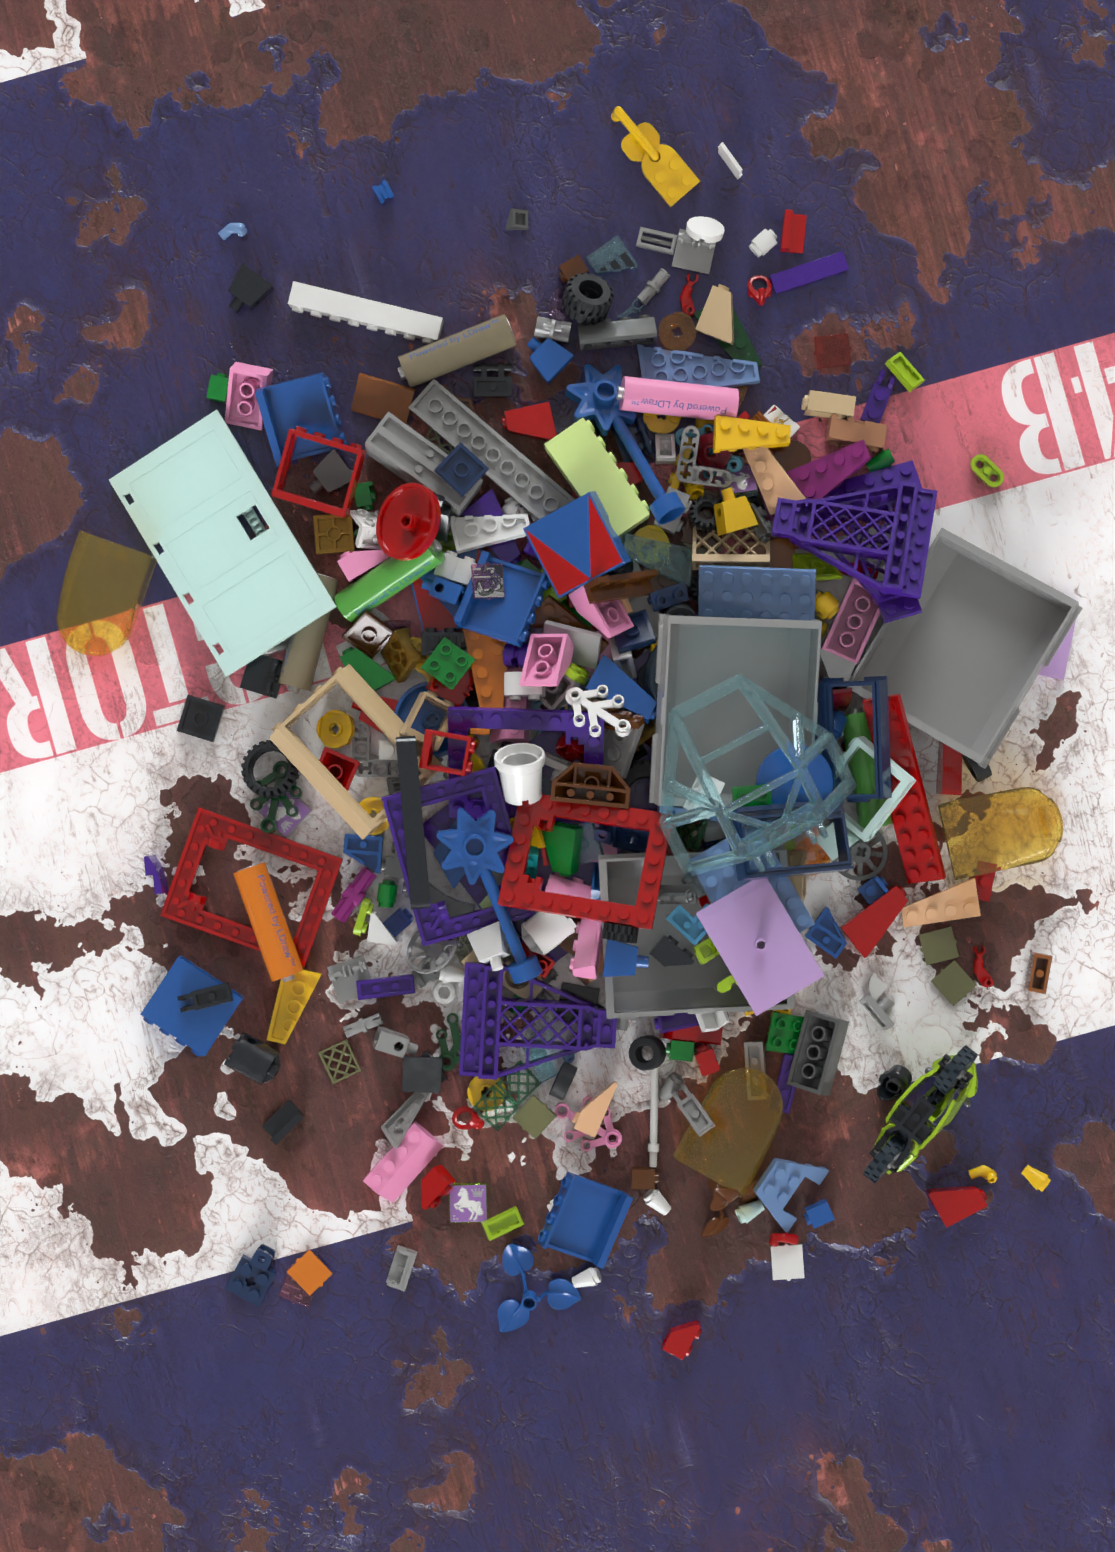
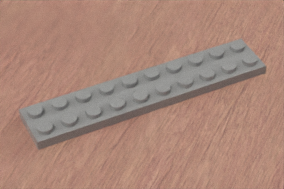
M435 379L428 384L408 407L454 448L460 442L489 468L486 475L538 520L576 500Z

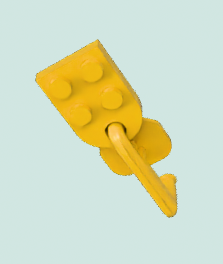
M620 106L615 107L611 114V119L615 122L621 121L630 132L621 142L622 151L631 161L641 162V169L646 179L670 207L673 206L696 186L700 180L672 147L660 144V135L650 123L644 122L636 126Z

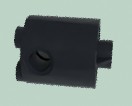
M242 1032L231 1048L233 1052L224 1063L228 1068L262 1085L274 1079L281 1067L279 1060L280 1051Z

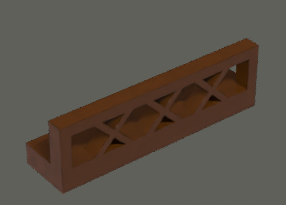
M657 569L596 577L584 585L589 604L650 595L649 593L653 592L650 579L657 576L658 571Z

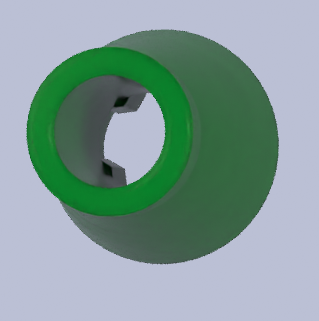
M888 448L885 451L884 449L881 450L866 465L869 471L873 472L892 466L891 464L895 463V460Z

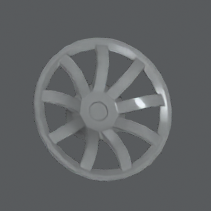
M418 930L407 947L406 958L409 966L415 972L429 974L440 970L452 959L457 948L458 938L455 937L450 941H441L423 946L421 943L416 942L420 936ZM453 946L451 952L449 953L447 947ZM412 948H419L425 952L412 955ZM417 958H424L419 962L418 966H415L413 963ZM430 962L431 969H422L425 963Z

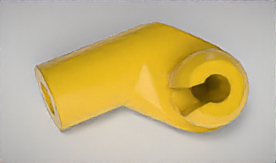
M986 1165L968 1170L971 1179L981 1176L988 1180L989 1183L997 1181V1173Z

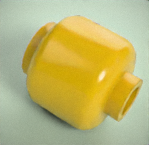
M819 591L816 593L815 613L820 619L827 618L829 620L840 610L838 608L839 601L831 592L825 591L821 593Z

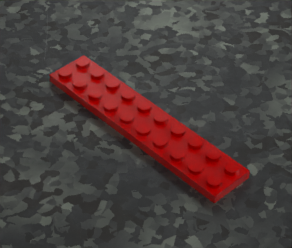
M901 694L888 695L890 758L917 780L891 813L907 881L910 884L944 880L946 874ZM872 698L864 699L862 704L872 743L874 744ZM891 774V789L893 792L901 781Z

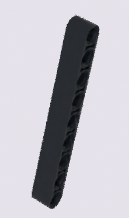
M415 736L396 737L411 910L431 908Z

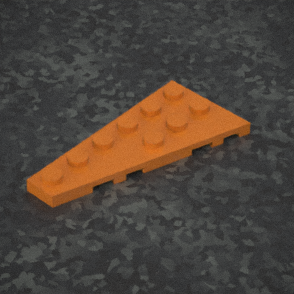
M463 629L468 654L475 659L471 669L479 707L503 708L505 698L504 672H507L508 669L503 663V650L506 642Z

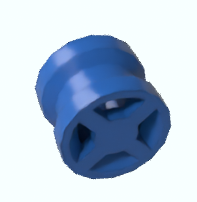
M385 179L381 181L380 185L372 186V190L381 204L385 202V199L394 197Z

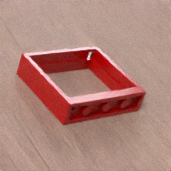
M296 426V429L289 428L271 496L339 517L348 518L367 451L361 449L362 445L351 442L350 445L343 444L344 440L333 437L332 440L326 439V435L319 432H314V435L309 434L306 428ZM298 437L357 454L343 508L284 490Z

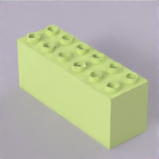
M581 418L545 443V450L578 498L588 492L596 491L608 514L613 530L621 538L649 518L650 507L645 500L641 502L638 498L639 491L634 484L629 485L626 472L623 468L618 469L616 458L612 452L607 453L605 450L606 444L600 436L596 437L594 434L595 428L592 423Z

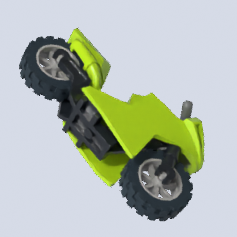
M965 1045L956 1055L945 1054L942 1058L933 1061L932 1068L927 1067L925 1069L926 1074L919 1077L903 1093L886 1117V1123L889 1120L892 1123L882 1128L873 1150L869 1153L874 1159L863 1172L865 1177L875 1184L885 1173L890 1175L891 1173L895 1174L904 1170L918 1157L920 1149H923L944 1126L952 1121L962 1104L966 1107L972 1105L969 1098L976 1094L978 1088L977 1071L974 1063L978 1056L976 1052ZM932 1076L937 1078L933 1087L924 1096L921 1095L912 1107L905 1103L906 1099L915 1094ZM955 1092H957L959 1095L956 1100H952ZM949 1105L945 1115L940 1120L936 1128L927 1121L930 1120L933 1123Z

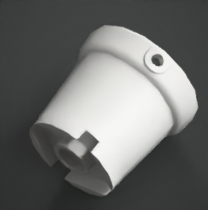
M515 743L504 746L495 753L494 765L499 771L503 794L507 803L521 806L522 801L529 800V804H533L542 798V767L546 758L545 751L541 747L530 743Z

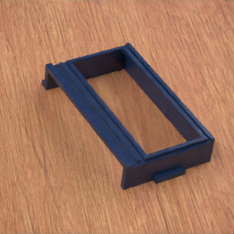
M887 676L864 677V681H844V678H821V682H818L816 751L825 758L832 771L833 790L830 799L844 798L847 799V802H870V799L892 798ZM872 685L876 794H836L833 687Z
M844 798L737 807L729 810L731 834H728L731 858H735L738 881L842 872L853 869L843 808ZM833 819L839 862L750 870L744 826Z

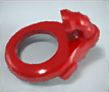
M755 275L748 281V296L754 298L759 306H763L765 300L772 294L771 281L764 275ZM757 279H761L766 282L767 288H759L756 291L752 283Z
M459 1107L452 1115V1122L458 1129L469 1130L473 1127L474 1129L484 1127V1121L478 1116V1112L474 1107ZM463 1112H468L471 1114L470 1122L465 1125L459 1124L457 1121L458 1116Z

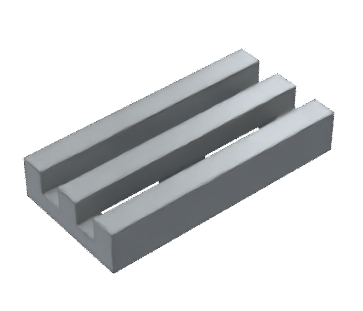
M640 227L636 247L673 255L678 235ZM643 233H646L663 238L672 239L673 241L668 242L642 235ZM641 240L671 247V249L642 243Z

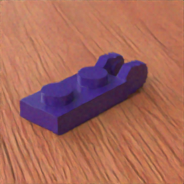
M881 369L876 383L873 384L860 420L880 423L892 392L891 388L896 378L894 374L890 376L887 387L881 386V381L885 376V371Z

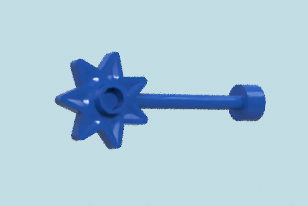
M586 364L583 370L584 383L570 384L565 392L568 398L579 404L574 413L573 422L575 423L581 418H584L585 421L594 420L603 436L608 434L612 425L655 498L649 509L657 523L663 525L675 520L685 511L682 501L676 492L665 493L627 428L626 424H634L635 412L619 409V399H616L617 387L621 386L622 367L615 365L603 375L590 364Z
M459 808L457 810V828L439 830L436 834L437 838L450 848L441 863L442 869L447 870L463 866L468 882L471 885L476 883L479 875L481 876L515 959L514 962L507 966L514 984L531 980L543 972L536 955L526 956L507 907L498 905L500 890L492 871L504 872L505 868L498 851L513 843V837L510 834L494 831L496 819L494 810H489L475 821L463 808Z

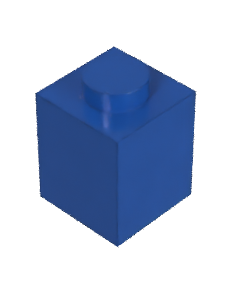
M826 1199L805 1207L806 1214H803L808 1225L812 1224L814 1229L835 1220Z

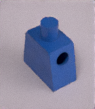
M533 337L527 343V346L534 352L529 357L530 361L548 385L574 359L572 353L550 338L541 343L536 337Z
M435 576L434 580L426 577L422 583V588L428 590L430 596L458 608L466 591V588L437 576Z
M607 939L603 977L632 976L636 973V967L648 968L649 956L638 955V946Z

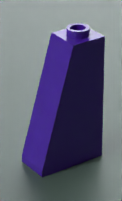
M492 489L462 513L463 517L504 515ZM515 539L488 546L499 560L515 565L521 561L522 555Z

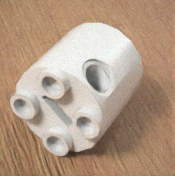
M537 912L521 924L522 940L531 951L545 956L561 944L566 937L575 933L574 929L577 926L571 918Z

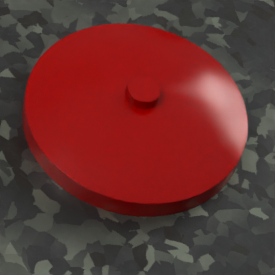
M406 483L397 487L388 495L380 508L376 523L377 540L385 554L397 560L409 561L422 555L431 546L438 533L441 520L440 504L435 493L419 483Z

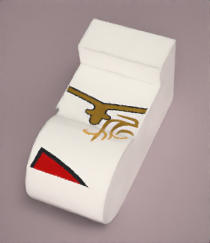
M772 405L764 414L771 423L791 425L790 438L800 428L796 422H793L775 405Z

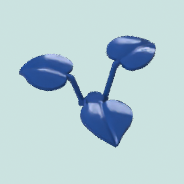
M508 1244L504 1249L502 1264L504 1270L510 1276H516L521 1273L524 1293L520 1304L514 1299L505 1300L500 1304L497 1313L500 1332L513 1331L525 1325L529 1320L530 1311L534 1310L537 1302H540L546 1295H548V1304L557 1310L567 1309L581 1300L578 1289L573 1286V1283L563 1278L551 1280L548 1285L549 1291L543 1292L539 1297H537L534 1291L528 1290L524 1271L532 1268L534 1258L529 1249L515 1244Z

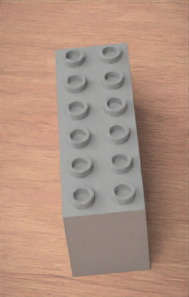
M387 412L365 442L366 454L406 483H419L431 489L435 495L440 494L444 496V504L451 506L452 516L461 517L462 513L481 489L482 479L462 498L434 472V469L448 454L390 412Z

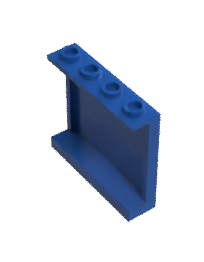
M324 372L256 389L255 395L276 467L280 465L289 428L296 429V426L306 428L309 434L314 435V432L325 434L326 439L332 440L333 437L344 440L343 444H347L344 432L341 433L339 428L341 425L340 416L334 410V407H336L335 398L333 395L330 396L329 377H325ZM298 437L292 460L332 451L333 449L337 450L338 448Z
M482 551L475 567L482 568V572H473L453 620L457 627L521 647L523 642H526L528 639V629L535 622V612L542 605L543 593L549 588L550 581L545 571L543 573L493 558L489 552ZM483 565L484 567L487 565V568H493L489 567V565H502L504 597H475L477 587L474 585H476L477 581L489 582L490 579H474V576H490L489 570L483 573ZM481 582L483 589H489L490 584L488 582Z
M181 955L176 959L140 1015L144 1017L143 1020L148 1024H155L160 1027L159 1030L163 1034L174 1036L178 1044L182 1046L187 1045L192 1048L191 1052L195 1055L205 1057L245 997L231 988L234 1001L196 1011L194 1009L181 1012L180 1008L186 1005H194L192 998L178 1001L177 996L223 983Z
M567 1171L566 1176L561 1181V1188L554 1197L553 1207L546 1216L544 1228L539 1232L538 1243L543 1249L548 1247L592 1262L596 1267L603 1269L633 1201V1197L622 1190Z

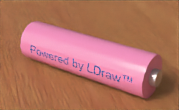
M624 376L621 386L617 387L616 399H619V409L622 411L714 420L716 415L736 418L739 406V391L737 388Z

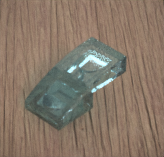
M522 1047V1049H523V1051H524V1053H525V1055H526V1048H525V1047ZM544 1048L529 1049V1061L548 1055ZM552 1061L532 1067L541 1083L558 1075Z

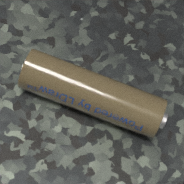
M502 314L398 356L402 367L397 369L401 379H407L410 388H413L517 346L516 339L505 314Z
M317 573L334 601L339 580ZM331 611L289 637L278 683L288 685V691L299 693L300 689L311 691Z

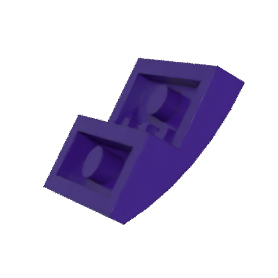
M155 855L144 856L145 876L153 875L155 894L169 892L164 869Z

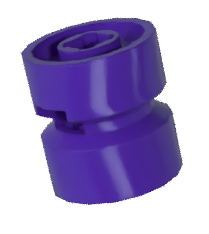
M506 643L503 650L504 665L510 668H519V666L523 668L528 643H523L521 647Z

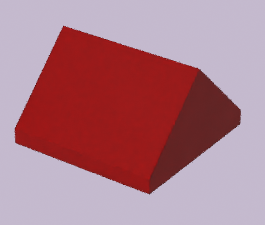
M324 747L319 761L348 791L360 761Z

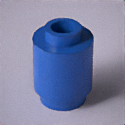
M840 711L833 712L834 741L841 737L847 722V718Z

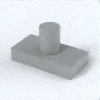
M871 995L863 996L859 1000L883 1030L890 1029L895 1024L885 1013L894 1005L889 997L886 996L879 1003Z

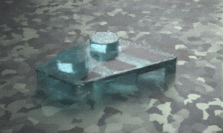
M618 235L586 257L596 274L610 271L617 272L631 268L637 269L639 267Z

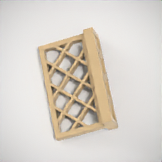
M759 525L755 528L741 529L748 533L742 539L735 534L737 531L730 532L721 539L715 534L717 530L714 531V529L702 539L697 535L695 526L693 527L692 570H699L700 565L770 568V540L766 544L759 541L758 537L754 534V529ZM711 536L718 541L713 547L706 543ZM731 536L737 541L732 548L725 543ZM750 536L757 541L751 548L744 543ZM701 545L708 549L705 554H696V549ZM720 545H723L728 551L725 554H718L715 550ZM742 545L747 551L744 554H737L734 550ZM761 545L766 550V555H758L754 550Z

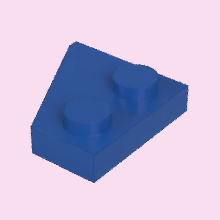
M345 833L343 853L380 874L384 837L368 835L362 840L358 834Z
M825 906L815 920V925L811 926L804 936L836 959L847 942L829 908Z

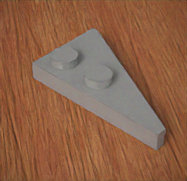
M414 1092L381 1126L382 1131L394 1148L397 1149L429 1093Z

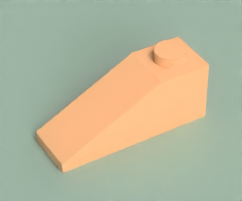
M617 1081L610 1083L584 1105L580 1112L576 1111L572 1120L575 1123L574 1129L596 1137L617 1088Z

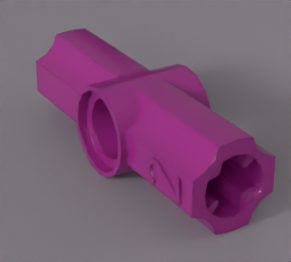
M363 866L354 881L345 889L341 900L331 914L345 923L355 907H358L367 894L366 891L377 875Z

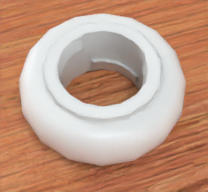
M438 982L433 988L434 999L441 1004L451 1003L456 996V988L453 983ZM443 986L448 987L450 990V996L446 998L439 995V989Z

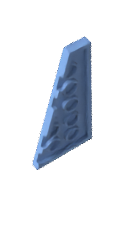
M637 344L642 378L728 388L760 383L757 362L738 359L729 360L719 356L710 357L699 353L679 350L670 351L659 347L651 348Z

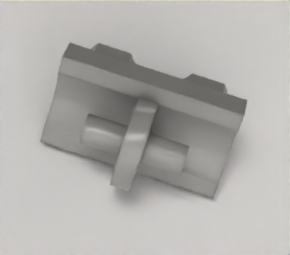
M538 316L534 336L568 343L572 323Z

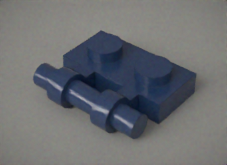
M642 416L635 418L636 427L632 428L630 424H626L636 443L637 440L634 434L640 432L643 440L642 443H637L640 450L646 449L648 455L655 453L653 439L649 437L648 427L644 423ZM611 428L623 461L633 462L615 429Z

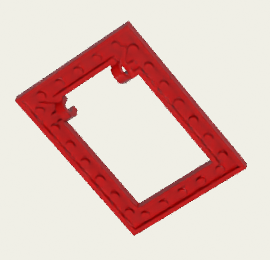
M542 794V798L533 804H529V800L522 801V805L517 807L512 831L513 843L510 844L498 905L649 930L653 929L674 818L673 814L630 807L627 809L550 800L551 795ZM557 817L649 831L636 906L541 891L543 878L536 876V879H533L529 875H525L534 827L542 831L551 832L554 829Z
M198 807L160 916L261 952L252 927L203 910L207 897L196 895L190 891L206 845L224 851L228 838L318 870L293 940L302 967H305L343 858L273 833L267 834L254 826Z

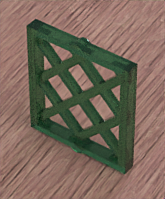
M680 816L670 845L698 851L709 821L689 816ZM694 823L695 827L690 830L689 825ZM686 828L687 833L682 835L681 831H683ZM696 830V831H697V835H695L694 837H692V834H691V833ZM689 835L690 840L685 843L684 838Z
M519 1060L514 1066L523 1064V1062ZM528 1068L525 1069L526 1073L517 1071L508 1074V1081H502L507 1076L505 1075L496 1082V1085L505 1093V1096L516 1106H519L541 1084ZM511 1075H517V1082H511ZM520 1075L526 1076V1082H520ZM529 1076L535 1080V1083H529ZM502 1084H508V1091L502 1087ZM511 1084L517 1085V1091H511ZM520 1085H526V1092L520 1091ZM529 1085H533L534 1087L529 1091ZM511 1094H517V1101L513 1099ZM520 1094H526V1095L520 1100Z
M494 1085L472 1107L476 1113L497 1131L510 1120V1117L519 1108ZM493 1090V1097H486L489 1091ZM496 1091L501 1095V1097H496ZM503 1099L504 1106H497L496 1100ZM484 1100L485 1107L478 1108V1104ZM487 1100H494V1107H487ZM506 1100L512 1105L506 1106ZM506 1108H513L510 1115H507ZM494 1109L495 1116H488L487 1110ZM497 1109H504V1115L497 1116ZM479 1110H485V1116ZM497 1118H505L504 1122L498 1125ZM489 1119H495V1124L492 1123Z

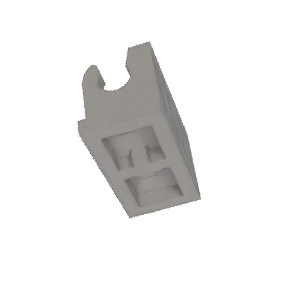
M400 1245L397 1246L386 1280L388 1286L405 1292L418 1251Z

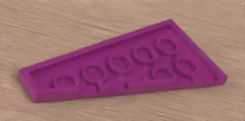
M861 440L786 473L806 499L816 500L826 498L833 489L839 487L846 478L865 465L871 459L865 441ZM757 484V488L761 496L762 502L764 504L769 521L773 523L775 514L770 515L764 498Z

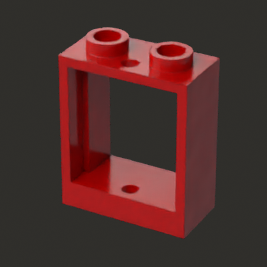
M425 729L419 768L468 776L473 769L472 753H475L477 742H474L475 737ZM436 736L467 741L462 770L431 764Z

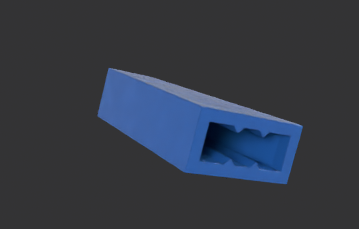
M603 655L586 687V691L595 690L599 685H606L608 687V696L606 698H595L604 701L613 699L615 695H621L624 698V706L617 709L632 712L633 715L644 716V721L647 724L650 719L654 720L657 702L607 656ZM600 690L599 692H600V693H605L606 691H605V690ZM621 700L615 701L618 704L622 702Z

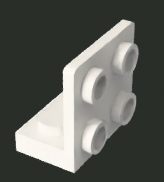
M364 509L350 510L351 517L359 526L355 542L357 548L382 550L376 535L378 510L375 512H368Z

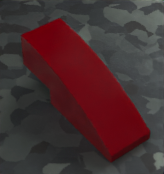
M852 688L833 689V712L844 711L848 708L852 697Z

